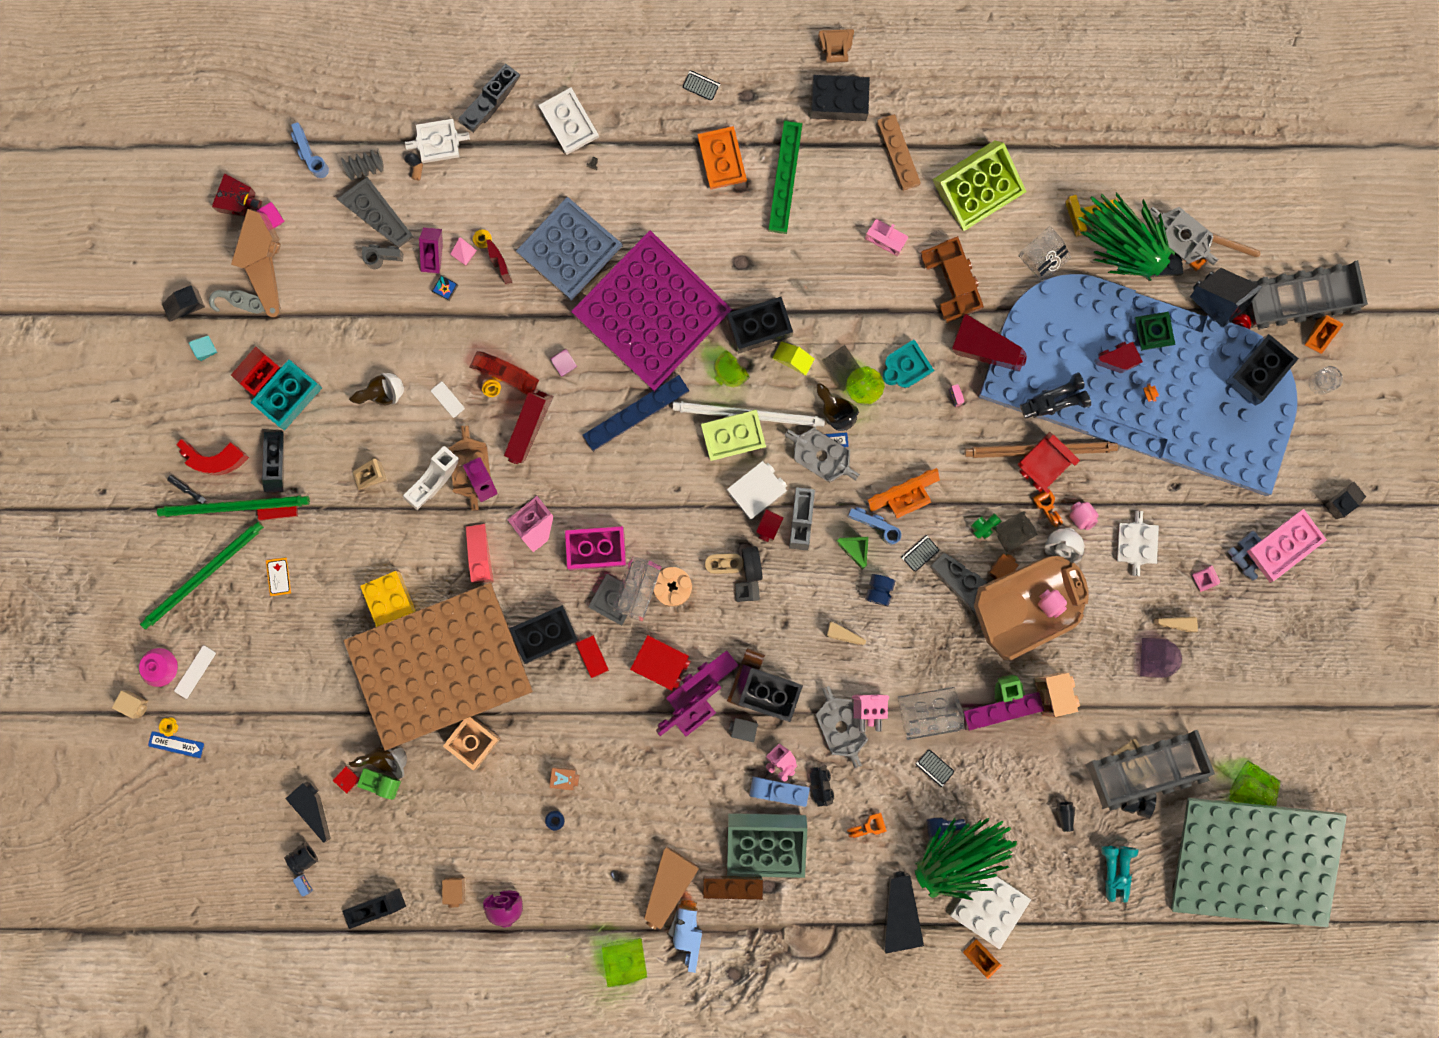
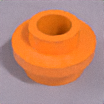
M1149 383L1143 388L1148 402H1155L1156 397L1159 396L1155 385L1151 387Z

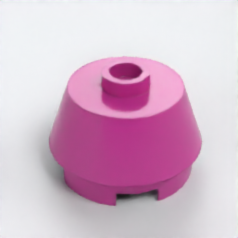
M155 648L146 652L141 658L139 673L143 681L148 685L162 687L169 684L175 678L178 662L170 651L163 648Z

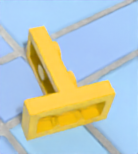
M1072 195L1068 197L1065 203L1075 235L1078 237L1083 235L1080 232L1087 231L1086 224L1080 221L1078 217H1082L1086 221L1090 220L1080 210L1077 195ZM1110 200V202L1117 208V206L1113 203V200ZM1096 205L1084 208L1085 210H1087L1091 214H1094L1095 216L1097 215L1092 211L1094 207L1103 213V211Z

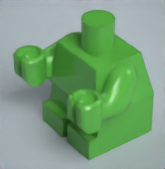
M1016 675L998 678L994 690L996 702L1012 701V698L1015 700L1023 698V695H1025L1023 685Z

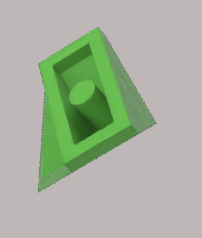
M869 537L839 538L836 541L861 569L867 566Z

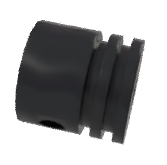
M303 843L284 857L290 870L297 876L318 862L317 855L307 843Z

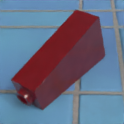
M967 314L964 315L952 347L956 355L1016 371L1021 370L1027 361L1026 352L1022 347Z
M538 389L528 392L504 453L509 462L519 464L526 460L554 396Z

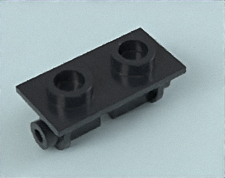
M827 766L810 768L811 785H819V789H813L814 802L817 803V807L833 804L834 792L830 788L829 781L831 780V775Z

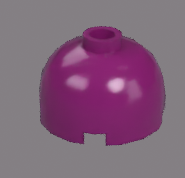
M512 890L500 891V896L494 897L492 894L485 898L483 908L486 918L490 923L506 928L510 927L520 918L523 911V901L519 892Z

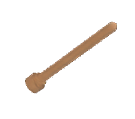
M1187 230L1181 231L1183 234L1189 233ZM1213 234L1212 242L1253 257H1259L1261 254L1257 249Z

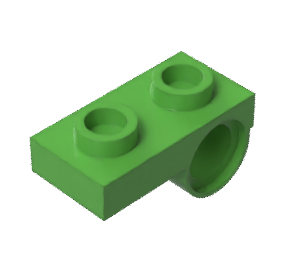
M363 768L357 787L376 793L380 797L394 800L401 780L368 768Z

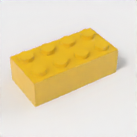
M398 571L360 586L376 627L416 612L402 575Z

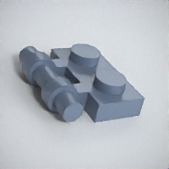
M1251 531L1237 543L1241 547L1239 552L1234 547L1227 551L1232 556V561L1234 563L1237 562L1243 570L1242 573L1252 581L1258 578L1254 570L1259 569V567L1247 551L1261 541V538L1255 531ZM1245 555L1252 560L1253 563L1251 565H1248L1243 559Z

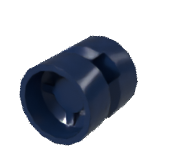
M872 574L869 582L871 589L867 590L865 600L889 607L892 597L889 593L893 591L896 580Z

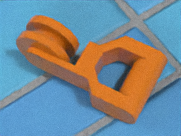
M1051 490L1048 494L1043 491L1032 497L1037 508L1043 510L1051 525L1056 528L1058 524H1063L1062 518L1057 511H1054L1053 514L1048 513L1054 509L1055 496ZM1049 497L1051 504L1043 506L1041 501Z
M881 812L868 816L866 823L863 824L865 832L863 830L859 831L862 828L861 825L847 829V832H851L848 836L853 838L869 833L878 835L887 831ZM873 819L876 820L877 830H872L870 827V822Z

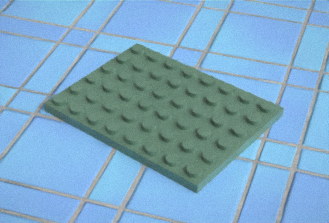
M1187 798L1171 904L1172 912L1328 927L1347 815L1337 812Z

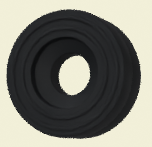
M758 547L743 548L742 559L746 581H761L763 575Z

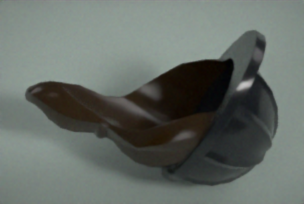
M818 383L817 394L824 402L823 413L828 425H831L838 431L851 429L856 423L857 415L859 414L858 408L846 399L833 397L826 386Z

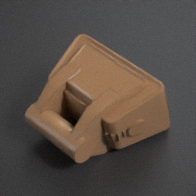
M853 29L819 31L818 41L822 52L826 53V63L848 62L847 52L852 48ZM831 52H842V55H831Z

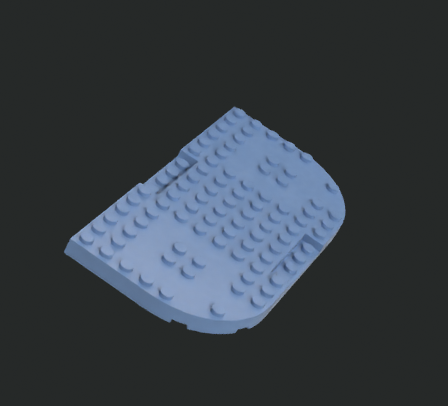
M1083 274L1060 275L1042 281L1025 292L1011 308L1002 325L1000 334L1024 349L1027 355L1026 364L1022 366L1020 371L989 364L978 398L1022 412L1020 404L1026 403L1027 399H1032L1040 394L1042 390H1052L1065 385L1070 381L1073 374L1079 372L1084 380V389L1054 398V400L1057 402L1086 390L1091 399V406L1088 408H1083L1079 405L1070 406L1057 411L1054 415L1048 414L1037 416V418L1110 443H1117L1118 446L1264 496L1272 494L1297 413V390L1291 369L1267 398L1256 406L1226 382L1263 336L1233 323H1228L1225 327H1222L1210 315L1203 316L1135 293L1136 290ZM1169 311L1176 345L1141 351L1134 318ZM1152 326V333L1159 335L1160 329L1157 326ZM1124 341L1127 344L1133 341L1143 361L1140 365L1123 373L1098 366L1094 362L1099 357V353L1107 349L1111 352L1116 349V345ZM1149 383L1151 387L1155 385L1159 395L1156 397L1155 402H1148L1143 390Z

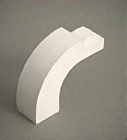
M443 446L431 458L427 471L403 495V498L418 510L446 483L455 470L459 458Z

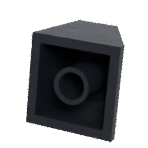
M1220 268L1215 273L1211 271L1203 282L1201 280L1198 281L1192 288L1194 291L1190 298L1220 326L1225 327L1248 308L1262 289V286Z

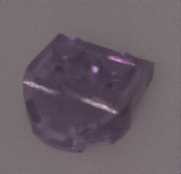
M1142 638L1141 677L1168 678L1180 669L1182 653L1173 642L1165 639Z

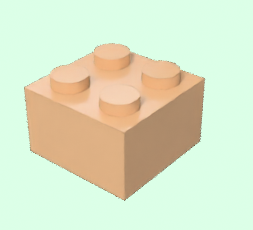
M472 716L462 721L443 747L474 771L501 738Z

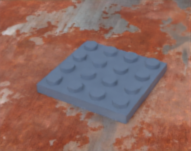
M566 197L516 252L572 301L623 245L569 197Z

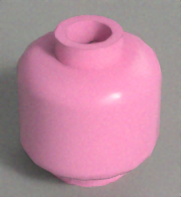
M1077 502L1071 507L1072 512L1069 517L1078 529H1085L1087 531L1098 523V512L1089 502Z
M1047 589L1039 596L1041 600L1038 606L1047 617L1054 616V618H1057L1067 609L1065 607L1067 601L1058 590L1050 592Z

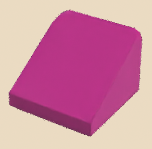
M272 202L257 210L267 214L274 228L285 222Z

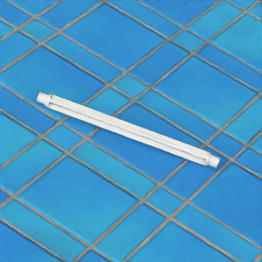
M683 401L681 403H673V411H680V413L687 412L729 417L752 411L740 408L684 403ZM757 410L759 420L814 427H824L825 418H819L818 416Z

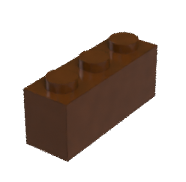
M704 876L703 899L763 900V878Z

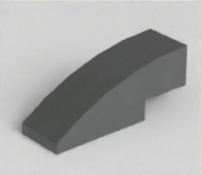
M796 487L789 549L806 551L809 549L815 489Z

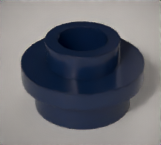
M551 811L545 818L546 826L553 831L561 829L565 823V818L559 811ZM553 817H557L559 819L558 824L552 823Z

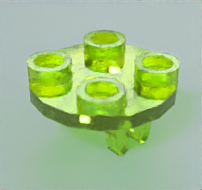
M864 366L850 374L846 388L848 395L853 401L858 404L868 405L879 400L883 394L885 383L878 371L869 366Z

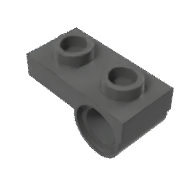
M373 244L368 245V247L362 246L363 261L370 269H379L383 264V260L403 262L404 254L398 247L387 246V248H380V246ZM373 255H376V261L372 263L369 262V258Z

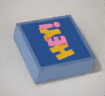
M304 874L293 880L301 896L304 897L313 891Z

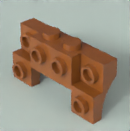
M958 236L920 252L926 271L941 266L953 298L939 305L945 323L984 308L977 289L979 286L976 276L972 275L971 261L969 258L966 259Z

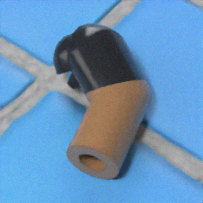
M406 154L404 160L413 168L411 179L420 181L423 163L416 154Z

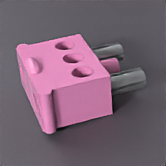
M881 694L853 695V718L859 719V732H866V719L867 726H874L875 719V731L881 732L882 719H888L889 696Z

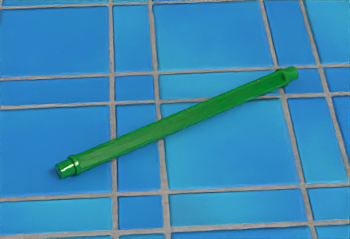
M298 495L294 497L165 506L164 508H157V515L159 517L293 506L302 507V505L310 504L309 496Z
M259 521L253 526L251 525L147 615L140 623L141 627L146 630L149 626H153L161 617L258 535L264 526Z

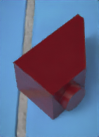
M766 509L756 531V534L759 535L758 539L766 543L769 540L773 542L784 517Z

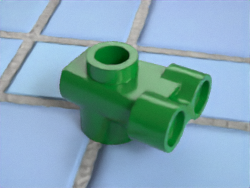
M993 513L987 521L980 517L971 525V528L978 539L983 537L985 540L993 533L991 529L1002 521Z

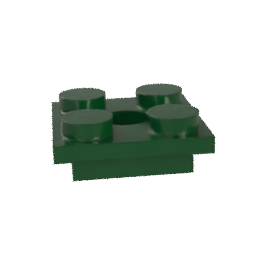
M1169 311L1134 318L1141 351L1176 345ZM1152 326H1157L1160 329L1159 335L1152 333Z

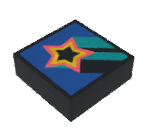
M441 275L432 292L450 301L458 284Z

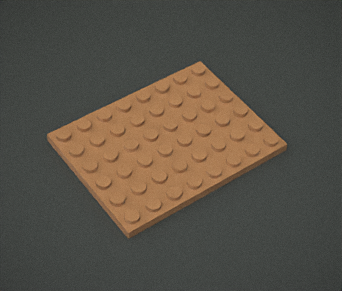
M492 583L485 584L343 640L385 751L533 692Z

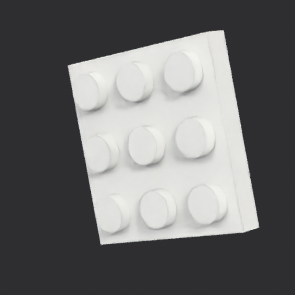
M998 877L971 881L970 883L979 882L980 884H987V887L981 888H993L995 891H965L964 893L972 897L973 900L960 898L950 916L998 949H1001L1031 899Z

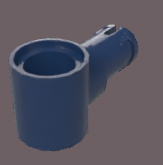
M943 817L926 819L929 839L935 836L938 828L941 827V832L937 838L940 839L952 820L947 821ZM964 819L955 821L953 826L956 825L954 832L960 831L966 825Z

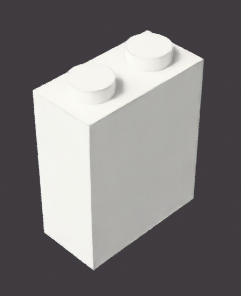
M763 461L727 489V493L750 521L787 492L785 489L787 487L786 483L781 478L777 479L773 474L775 472L773 467L769 463L765 464Z

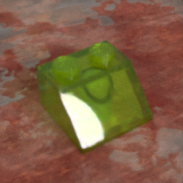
M642 938L602 945L607 987L626 985L647 978Z

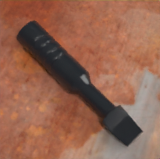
M173 475L168 477V482L182 492L191 495L200 504L206 502L204 497L190 490L189 486Z

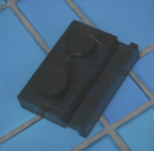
M845 345L822 360V363L842 392L866 377Z
M1025 511L992 528L998 534L997 537L1005 552L1038 535L1030 519H1027Z

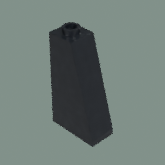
M905 871L894 872V876L889 877L883 951L885 954L924 946L911 876L908 873L905 874Z

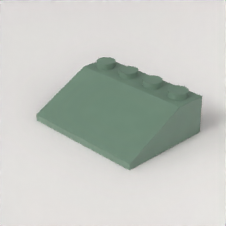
M728 814L727 876L805 878L807 847L806 815Z

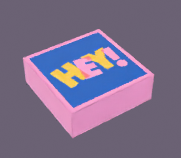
M959 385L951 386L949 392L954 406L962 405L964 398Z

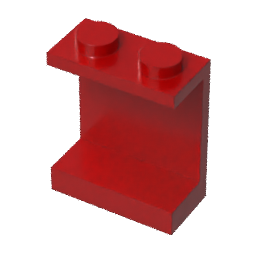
M1049 432L1017 465L1021 468L1019 472L1026 479L1030 477L1034 481L1032 485L1039 492L1044 490L1048 494L1050 492L1048 487L1071 464L1076 466L1080 460L1054 434Z

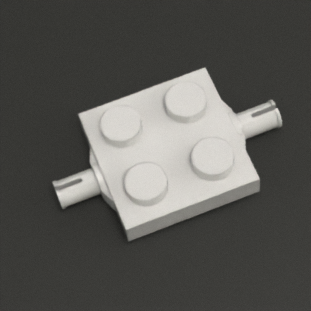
M448 119L416 125V140L405 142L407 150L418 148L422 163L460 157L459 141L470 140L469 132L457 133L454 120Z
M1135 511V522L1130 524L1119 523L1117 562L1132 564V576H1140V565L1157 564L1159 525L1143 523V511Z

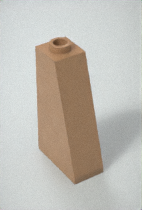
M668 846L664 848L644 917L647 920L646 924L655 930L656 928L661 930L699 869V866Z

